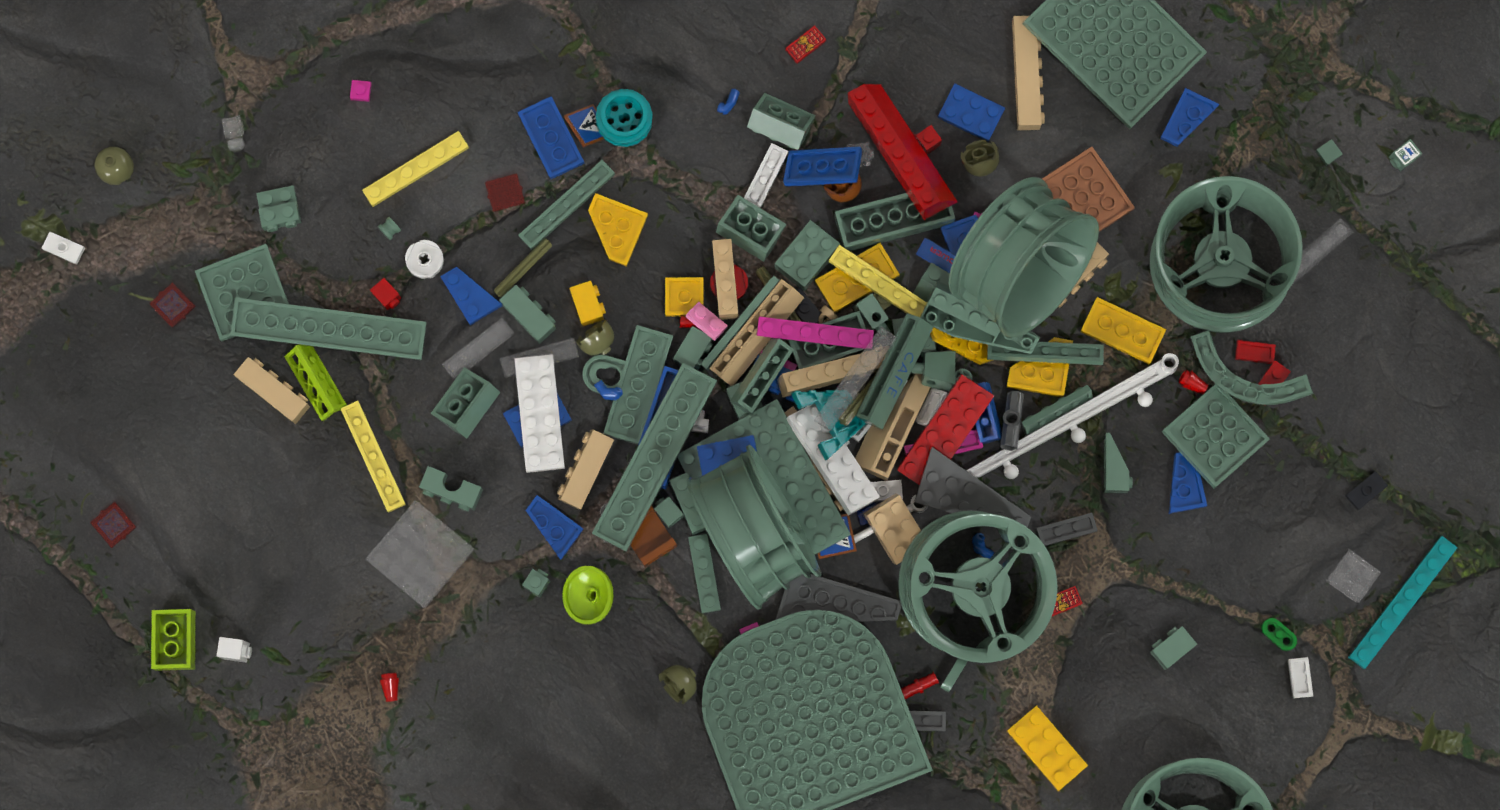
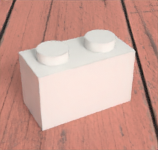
M219 637L217 657L224 660L247 663V659L251 657L252 647H249L250 643L244 640Z

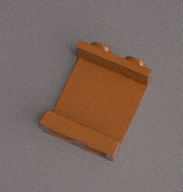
M651 506L631 543V547L644 567H647L676 548L677 544Z

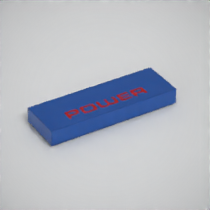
M924 238L916 255L935 264L949 274L956 256L928 238Z

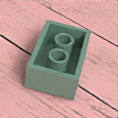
M810 220L775 262V269L797 287H801L805 291L827 265L840 243Z

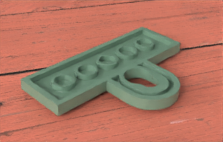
M637 325L626 361L607 355H597L586 362L583 368V380L591 391L598 394L600 393L594 385L601 380L596 376V372L599 369L613 368L620 373V380L616 385H606L607 388H621L623 394L619 399L613 400L603 432L604 435L639 445L668 357L673 335Z

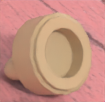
M826 305L819 310L821 312L818 319L820 324L838 318Z

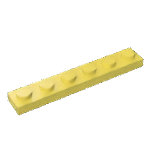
M457 131L362 191L372 207L469 149V146L460 132Z
M841 245L837 247L829 259V263L906 314L921 316L927 302Z
M359 401L341 408L387 512L389 513L406 505Z

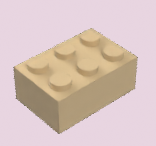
M895 493L863 513L892 563L897 565L902 562L908 546L921 530L901 496Z

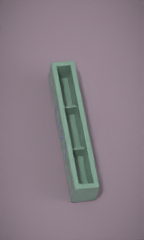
M906 314L856 414L858 418L871 426L883 429L933 329V326L921 317Z

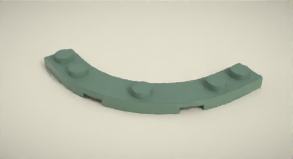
M1209 330L1191 336L1197 357L1204 371L1219 388L1237 399L1254 404L1276 405L1313 394L1306 374L1277 384L1259 385L1244 380L1233 374L1223 364L1216 351Z

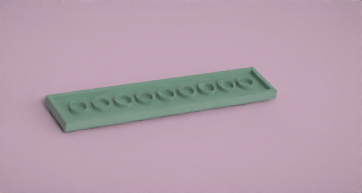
M235 298L230 336L422 360L427 322Z
M682 363L592 532L593 535L625 552L628 551L713 391L717 380Z

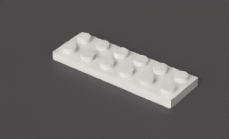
M553 354L515 358L526 473L565 469Z
M816 404L807 406L786 418L848 516L880 498L846 444L825 461L817 445L833 437Z

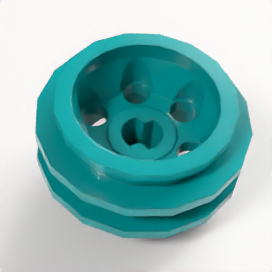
M619 89L611 91L602 98L597 107L596 124L599 133L607 142L615 146L629 147L637 145L647 137L651 130L653 114L649 102L643 95L634 90ZM625 105H631L632 108L627 109ZM615 106H617V107H618V110H617V111L614 112V111L611 110L612 108H614ZM640 113L642 117L636 119L635 114ZM624 118L629 120V121H625V123H621V122H620V121H623ZM608 119H613V120H614V123H613V124H609V123L607 122V120H608Z

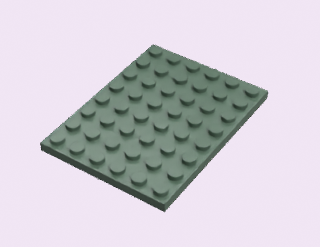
M1045 0L1023 22V25L1129 129L1207 53L1155 0Z
M777 399L679 453L677 458L684 471L688 473L689 478H698L702 476L697 446L754 435L757 453L768 467L787 499L814 555L851 535L806 450L786 420L787 416Z

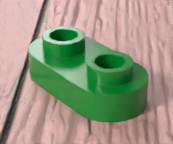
M1269 618L1262 623V633L1283 651H1289L1296 646L1297 638L1295 634L1279 620ZM1269 625H1272L1274 627L1273 632H1270L1268 630ZM1284 638H1287L1289 640L1288 645H1285L1283 643Z

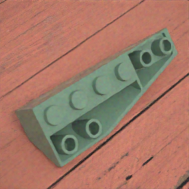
M937 281L920 316L934 328L953 337L1032 354L1040 339L1032 331L1018 337L1005 336L1001 333L999 326L986 315H983L967 301L955 298L951 294L949 286Z

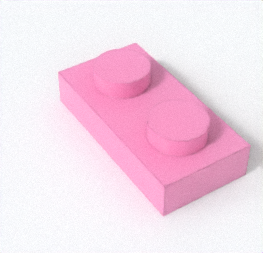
M700 302L686 314L688 320L714 341L728 327L727 324Z

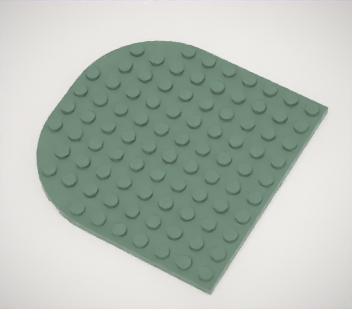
M807 610L784 616L753 628L733 639L717 655L708 670L702 692L703 719L737 810H833L933 771L885 649L865 626L848 616L824 610ZM813 677L816 678V681L810 683L808 691L804 681ZM817 682L822 685L821 693H812L811 685ZM823 684L837 692L815 703L810 693L813 696L823 694Z

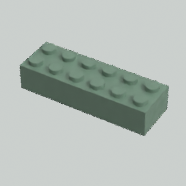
M907 193L835 211L834 215L842 246L848 251L937 229L955 222L952 206L924 220Z

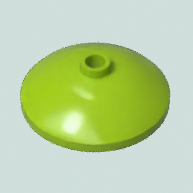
M582 566L575 569L568 576L563 587V604L568 615L581 624H594L605 618L613 603V586L609 577L604 571L594 566Z

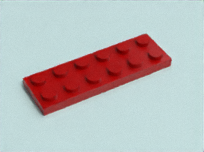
M961 374L897 468V471L920 484L931 446L949 459H952L994 395Z

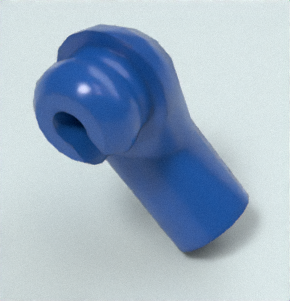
M731 89L726 104L719 103L717 111L723 113V115L728 114L736 105L740 92L736 89Z
M602 380L594 385L600 395L606 400H617L623 394L621 388H607Z
M982 533L975 534L972 538L974 551L990 559L994 551L985 547V537Z

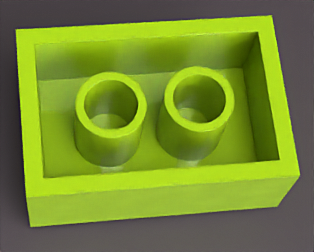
M152 610L151 669L156 671L195 670L194 610Z

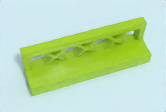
M296 345L284 356L321 421L326 420L334 412L341 411V408L347 406L313 346ZM295 354L298 357V364L293 359ZM303 371H306L308 380H305ZM313 387L317 390V396L313 394ZM322 403H324L326 408L328 409L326 413H324L322 409Z

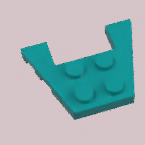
M809 390L808 392L794 391L791 394L798 409L816 404L833 438L820 442L817 445L825 461L866 424L857 416L847 426L840 424L839 417L853 402V398L848 390H826L825 392H816V390Z

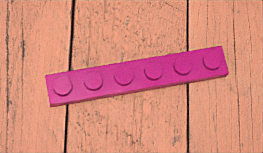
M759 317L757 336L872 350L874 330Z

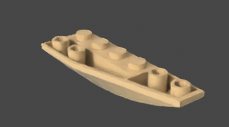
M914 374L903 387L883 429L871 426L855 457L863 471L885 481L888 480L931 388L921 384V374Z

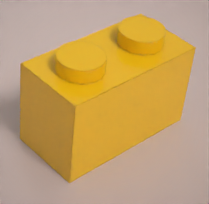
M588 281L570 287L582 327L604 320L603 314L606 311L603 302H598L597 296H600L597 285L593 286L592 282Z

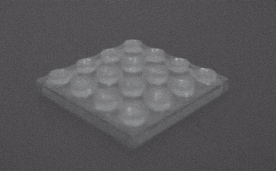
M415 500L365 560L425 609L475 549Z

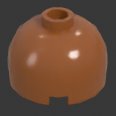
M858 174L857 183L824 184V189L833 200L841 203L849 202L856 198L861 190L862 181L860 174Z

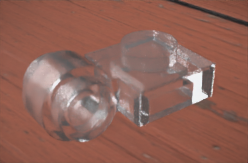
M241 116L221 119L225 138H231V140H227L229 151L234 153L242 151L245 148L243 137L239 138V136L245 134Z

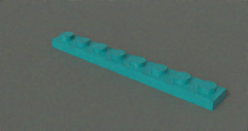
M1439 537L1348 658L1361 668L1366 669L1458 547L1445 537Z

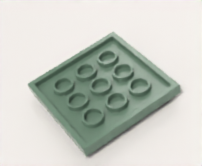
M267 244L195 270L221 342L235 337L230 336L235 298L289 304Z
M1216 384L1162 431L1167 439L1213 489L1270 440L1235 400Z

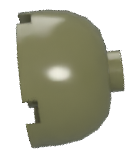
M986 140L974 141L968 144L964 153L961 152L962 164L971 175L982 177L991 174L999 164V151L996 144L992 141L987 143Z
M110 146L97 154L94 167L97 175L103 182L109 185H119L131 177L134 163L131 156L125 150Z
M604 320V322L600 321L585 332L584 338L580 336L576 340V344L584 353L592 356L600 353L605 355L611 350L610 346L614 341V331L608 321Z
M672 665L659 674L660 682L664 680L666 684L663 688L676 702L682 701V704H685L695 694L697 689L696 675L691 668Z

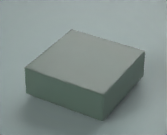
M1332 139L1315 151L1326 166L1343 155Z

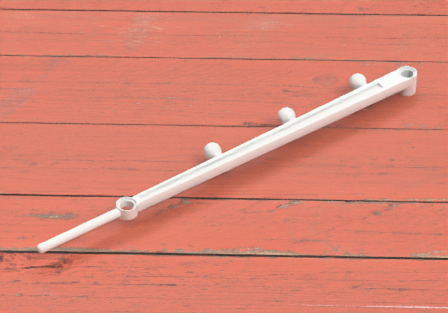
M1172 353L1165 354L1160 361L1020 439L1017 450L1009 451L1003 449L966 471L979 478L1003 465L1006 478L1014 479L1018 476L1019 470L1017 466L1010 463L1011 460L1068 429L1072 431L1071 439L1074 442H1083L1086 438V433L1083 429L1077 427L1078 424L1133 394H1138V403L1141 406H1150L1153 402L1152 395L1145 392L1144 389L1173 374L1179 364L1178 357ZM1171 361L1174 366L1167 367L1164 362ZM914 495L911 499V504L907 506L910 513L913 511L917 513L924 512L928 506L924 505L922 508H916L914 506L916 495ZM871 526L853 535L855 543L874 533Z

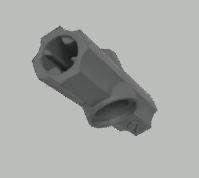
M1019 391L1007 393L1006 408L1003 415L1004 423L1000 447L1009 451L1017 450L1020 428L1022 426L1021 417L1024 394ZM1010 419H1017L1014 423L1008 422Z

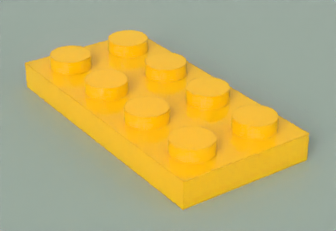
M881 243L857 255V257L892 280L900 276ZM837 267L815 280L816 285L834 313L873 292Z
M1097 297L1080 332L1150 365L1166 329Z
M1035 706L1007 730L1008 734L1057 791L1061 790L1088 766L1038 706Z

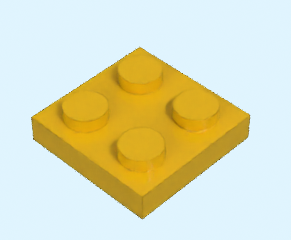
M703 277L665 278V316H686L698 302L704 306Z

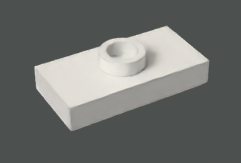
M49 232L41 249L77 265L85 247Z
M931 388L915 422L926 426L948 393Z
M901 480L871 482L880 496L875 502L884 501L895 493L899 494L903 500Z
M1308 657L1288 659L1292 697H1313Z

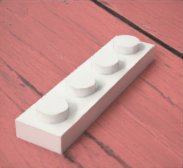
M771 143L744 199L759 208L762 207L788 155L787 150Z

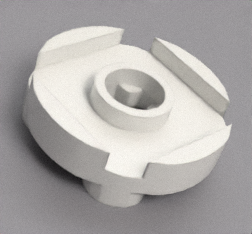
M421 240L412 244L405 255L407 268L418 278H433L443 267L444 258L442 251L436 243L429 240ZM428 255L429 262L422 264L420 257Z

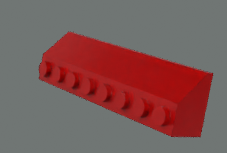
M863 84L848 92V104L922 218L925 220L957 203L956 198L881 84Z

